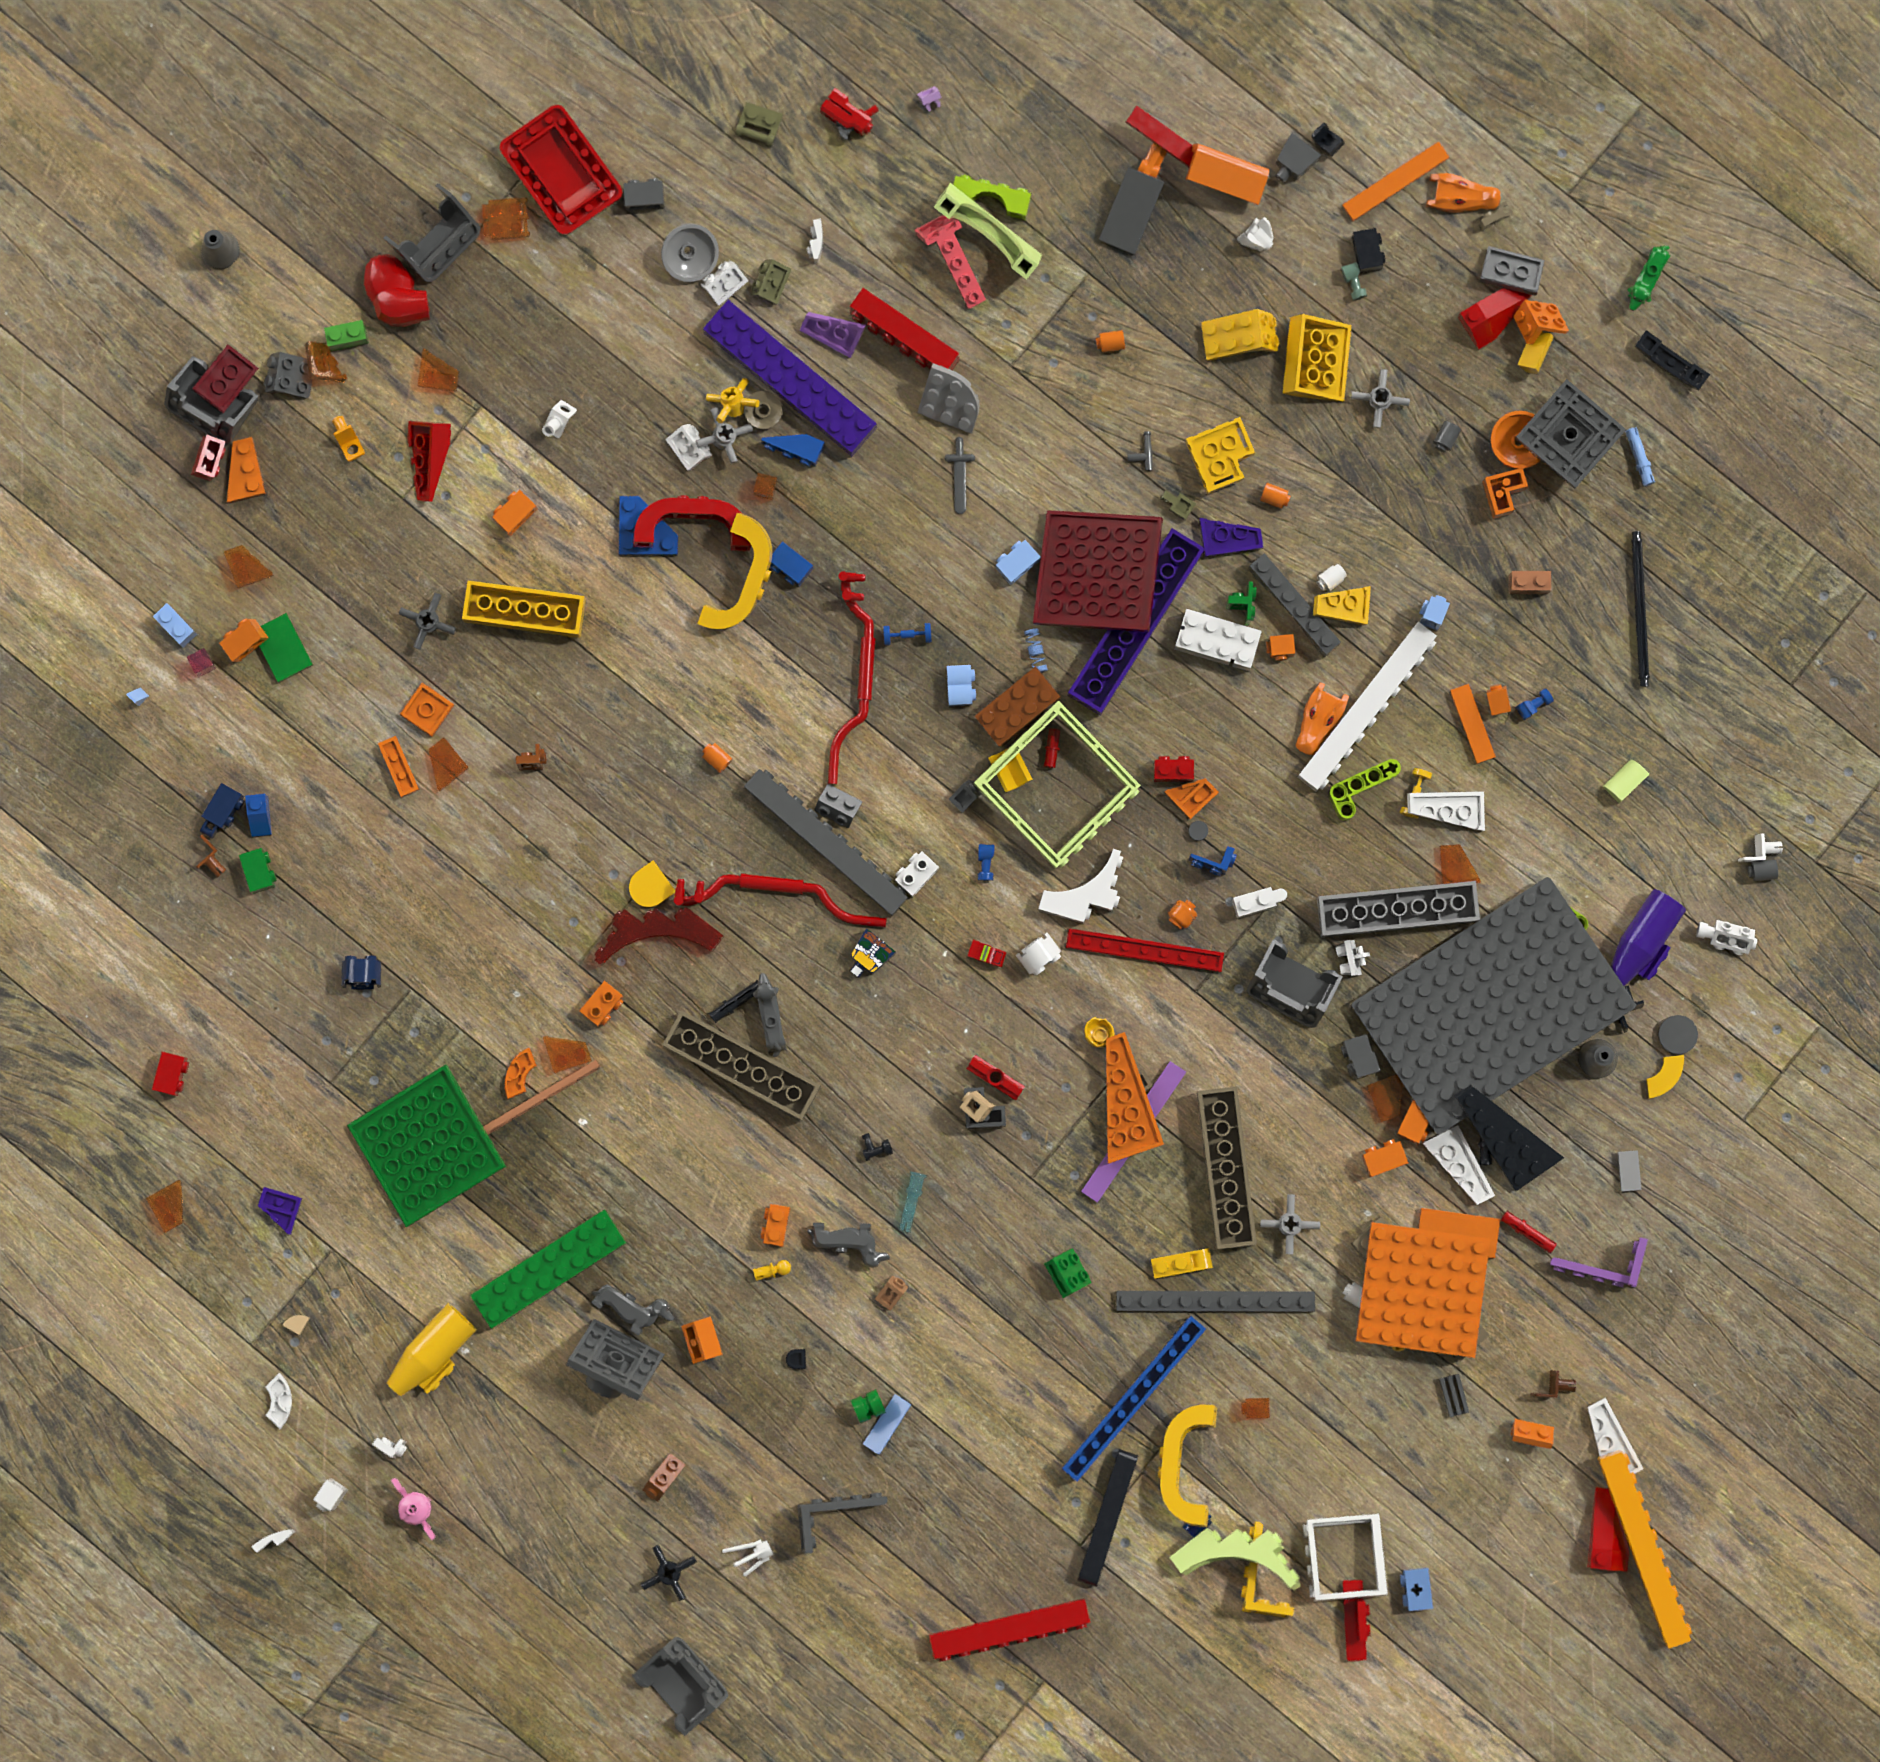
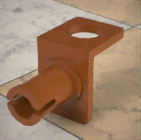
M202 834L200 837L213 851L196 867L198 869L201 865H206L218 878L221 873L216 867L222 873L226 868L214 857L218 850Z

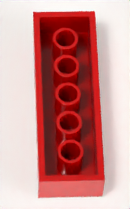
M865 288L861 289L851 303L850 315L853 321L868 326L867 330L876 336L879 334L884 337V342L890 346L895 345L900 348L899 352L904 356H911L916 359L915 363L920 367H927L931 370L934 363L953 371L958 364L959 353Z

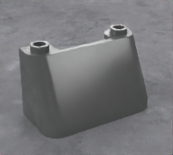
M192 356L167 386L164 405L175 416L203 433L225 441V445H229L256 405L259 396L250 389H242L222 414L192 391L196 383L208 370L205 361Z
M1272 940L1246 991L1249 996L1307 1027L1314 1028L1324 1015L1343 976L1334 970H1325L1322 974H1319L1287 957L1288 950L1283 943Z
M674 1637L632 1675L640 1687L648 1688L652 1685L677 1714L674 1719L675 1728L684 1736L728 1698L726 1688L680 1637Z

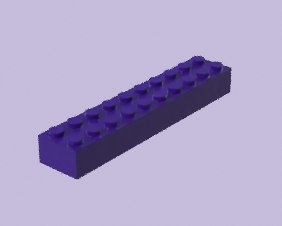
M727 300L703 328V332L707 337L851 457L877 429L875 421L731 301Z
M1171 528L1159 549L1150 631L1107 630L1070 688L1067 696L1099 716L1102 715L1203 555L1204 547Z

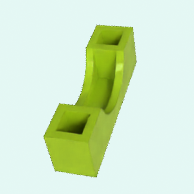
M967 175L955 176L953 185L973 201L983 196L994 197L1004 205L1007 216L1026 220L1031 200V193H1028V190L1024 188L1011 189L1008 185L1002 183L998 185L990 184V181L985 179L976 181Z

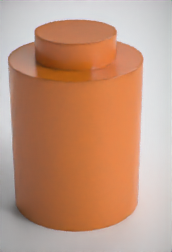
M1123 330L1099 333V337L1096 338L1097 349H1101L1102 353L1124 350Z
M1266 483L1260 501L1282 509L1283 506L1287 507L1291 496L1287 495L1288 490Z
M709 743L702 751L704 753L702 758L719 773L733 760L716 743L713 745Z

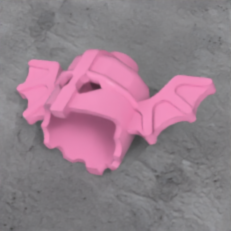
M392 1479L391 1481L396 1489L403 1495L398 1508L400 1519L412 1525L422 1523L425 1532L433 1540L435 1534L431 1530V1526L426 1522L431 1512V1499L422 1493L412 1492L407 1494L404 1486H401L398 1479Z

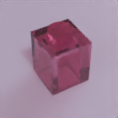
M205 648L187 656L194 673L198 677L216 669Z

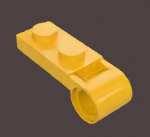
M1209 1248L1151 1259L1154 1279L1213 1268Z

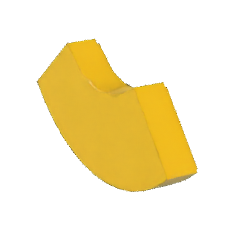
M1684 1055L1663 1057V1065L1659 1073L1654 1077L1646 1079L1648 1099L1661 1096L1673 1088L1682 1074Z

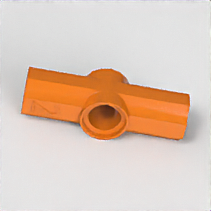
M1153 143L1146 158L1142 160L1138 171L1157 178L1161 169L1160 166L1167 152Z

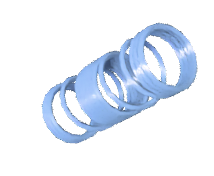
M1038 628L1024 631L1025 636H1030L1026 639V642L1035 643L1027 647L1029 658L1044 653L1043 645H1036L1042 641H1027L1029 638L1040 634L1037 633L1039 632ZM1031 658V659H1040V660H1038V661H1036V662L1033 663V664H1035V663H1037V662H1039V661H1041V660H1044L1045 658ZM1047 665L1036 666L1041 672L1048 670Z

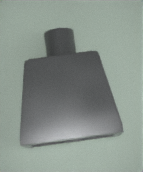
M1291 133L1277 158L1276 165L1281 169L1275 175L1276 178L1283 183L1289 176L1298 180L1320 160L1321 154Z

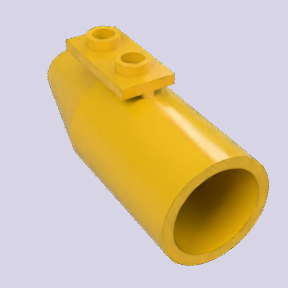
M447 1303L406 1347L389 1377L387 1385L399 1396L404 1395L418 1385L427 1394L430 1391H434L439 1386V1381L444 1376L447 1377L454 1369L453 1366L455 1364L450 1358L477 1329L456 1308Z

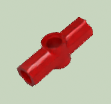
M976 1054L966 1068L986 1081L990 1086L995 1087L1015 1101L1025 1088L1024 1085ZM994 1072L1001 1075V1081L998 1083H993L990 1080V1075Z

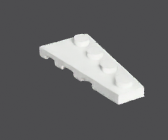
M1484 792L1407 793L1409 814L1485 831Z
M1606 1398L1588 1406L1587 1409L1599 1456L1621 1450L1623 1454L1627 1453L1630 1460V1465H1628L1630 1473L1634 1472L1635 1474L1643 1470Z

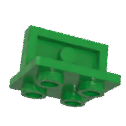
M1252 581L1248 583L1246 596H1244V593H1232V596L1229 595L1226 601V609L1245 610V626H1249L1250 621H1253L1255 618V606H1252V602L1256 599V587H1253Z
M1073 1248L1044 1263L1062 1298L1091 1283L1089 1274L1084 1269L1079 1256Z

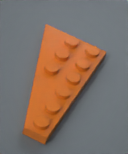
M1125 1032L1106 1038L1107 1153L1109 1164L1164 1145Z

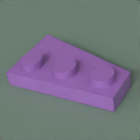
M808 312L800 331L851 358L866 325Z

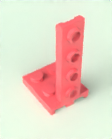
M942 215L915 229L918 238L927 246L936 242L966 306L970 309L985 301L986 298L954 234L956 230L962 228L959 220L955 218L948 219Z

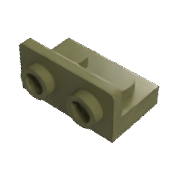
M773 259L765 260L759 267L758 271L760 273L758 278L752 284L751 296L760 297L777 305L792 269Z

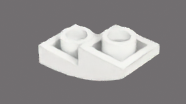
M821 219L813 220L814 226L810 227L812 237L817 238L810 240V247H807L809 259L813 258L814 264L819 262L822 252L823 234Z

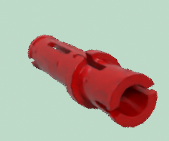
M1508 1210L1502 1216L1500 1221L1513 1228L1515 1233L1522 1234L1549 1254L1555 1249L1557 1243L1528 1225L1526 1220L1519 1219Z

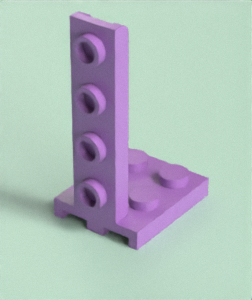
M1640 1237L1639 1241L1634 1242L1632 1254H1635L1634 1261L1630 1260L1627 1270L1630 1276L1559 1258H1552L1550 1265L1554 1266L1553 1270L1565 1273V1270L1573 1271L1575 1276L1584 1278L1585 1274L1593 1276L1592 1280L1604 1283V1279L1612 1281L1614 1286L1624 1287L1625 1284L1636 1287L1648 1239Z

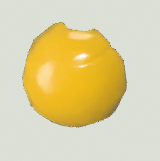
M1096 1017L1090 1019L1084 1028L1085 1039L1091 1046L1096 1048L1106 1047V1038L1112 1037L1115 1034L1114 1028L1109 1021Z

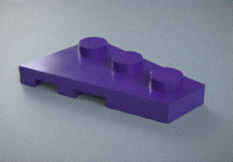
M1205 518L1199 519L1205 557L1264 548L1261 528L1212 521Z

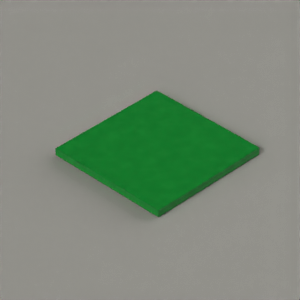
M447 1064L347 1125L405 1227L411 1226L506 1167Z

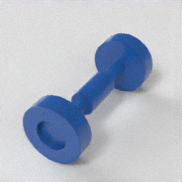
M924 623L925 631L914 632V630L900 631L901 633H890L889 626H883L885 645H891L890 637L915 638L917 635H925L926 643L932 642L930 623Z

